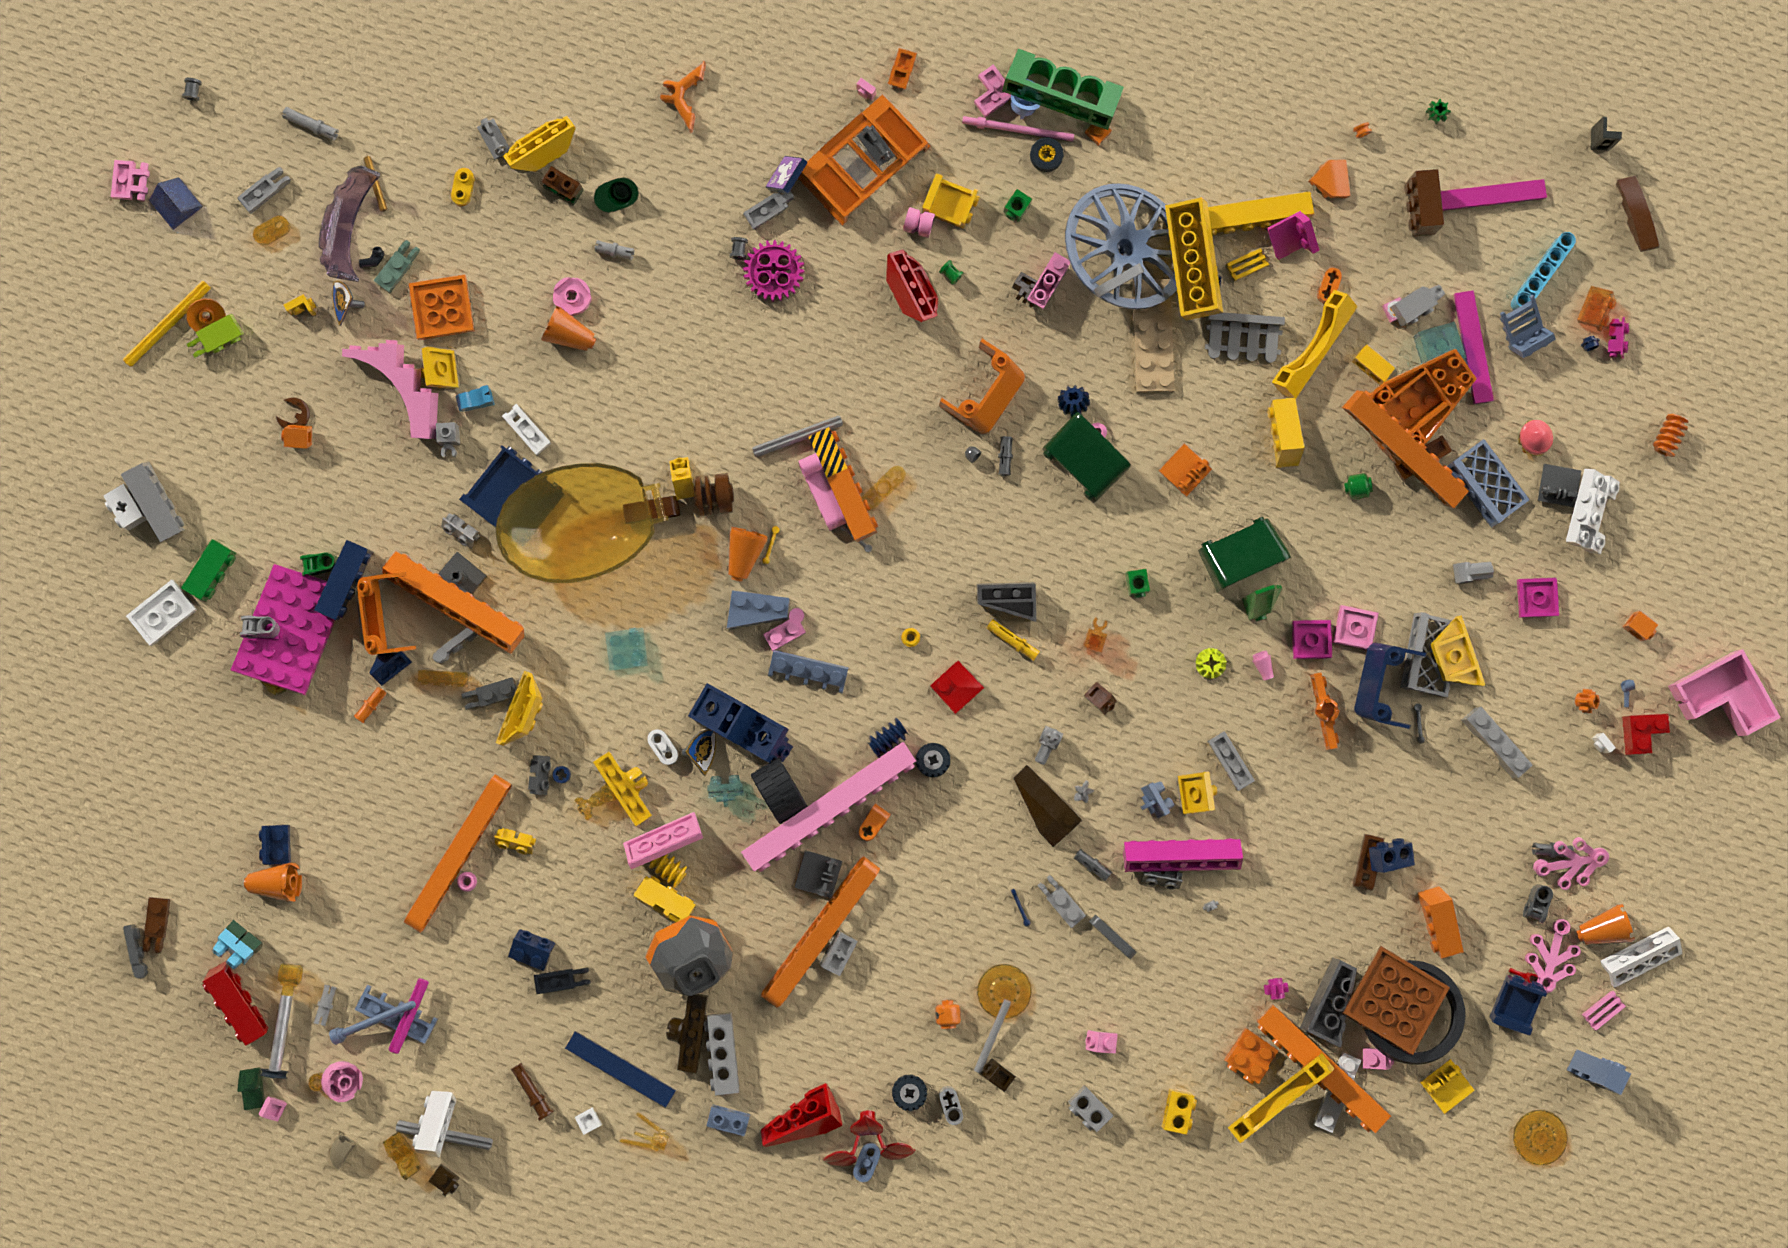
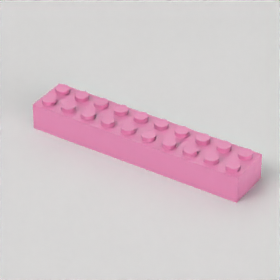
M904 742L900 743L741 853L753 871L759 870V872H762L771 866L769 864L771 860L775 859L778 861L787 855L785 853L787 849L791 847L794 850L803 844L801 840L806 836L808 839L819 833L817 831L818 828L821 826L826 828L834 823V817L837 815L843 817L850 812V806L853 804L859 806L867 800L865 796L869 793L875 795L883 789L881 785L886 782L891 784L899 778L897 774L902 771L906 774L915 767L913 763L916 762L915 758Z

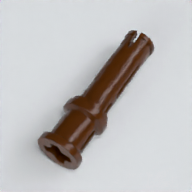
M522 1063L513 1067L511 1071L530 1100L529 1105L536 1111L539 1116L538 1120L540 1121L553 1113L554 1110L550 1109L545 1101V1095L539 1093Z

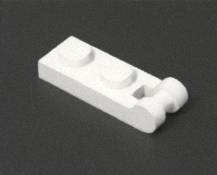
M515 404L512 407L513 409L508 414L502 415V417L538 456L551 442L522 409ZM519 415L521 418L514 422L513 419Z

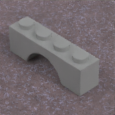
M1482 707L1474 708L1461 720L1473 735L1479 737L1491 748L1497 756L1499 764L1511 778H1519L1533 766Z

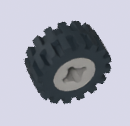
M938 743L925 744L916 755L917 768L927 777L943 775L950 766L948 750Z
M906 1074L895 1081L892 1088V1097L896 1105L902 1110H917L926 1101L927 1088L920 1077Z

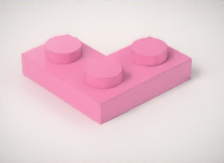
M994 64L978 75L979 80L988 91L974 100V104L984 117H987L1011 100L1010 94L1002 92L1005 79Z

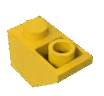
M688 457L669 461L677 500L694 497V483Z

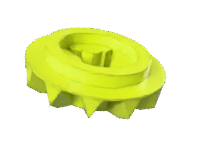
M1207 648L1198 654L1196 669L1205 678H1217L1225 671L1227 661L1224 654L1218 649ZM1210 655L1213 661L1219 662L1213 666V669L1209 665H1203V663L1210 660Z

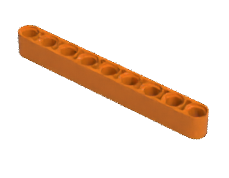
M496 774L491 778L404 920L405 924L420 933L424 930L511 789L512 784Z
M865 856L859 859L761 993L763 999L776 1008L784 1003L875 879L880 870L877 865Z

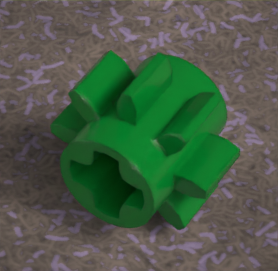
M1441 99L1437 103L1431 101L1429 104L1431 108L1426 110V113H1429L1428 120L1435 121V124L1440 120L1445 122L1447 120L1446 115H1449L1451 112L1447 107L1449 103L1441 102Z

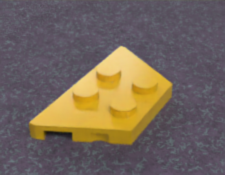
M1462 615L1456 616L1430 644L1442 680L1484 686L1486 684Z

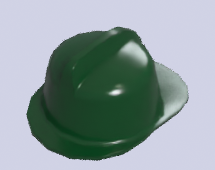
M625 177L605 182L595 190L594 202L603 212L610 213L633 205L637 201L639 195L638 187L635 182Z

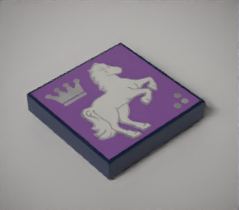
M784 156L767 183L766 188L769 191L788 194L807 165V161L804 158Z

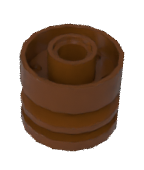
M728 473L715 474L714 483L710 482L708 475H705V484H702L700 476L695 477L694 498L700 517L705 516V507H708L709 515H713L714 506L718 507L720 514L733 513L732 502H734V492Z

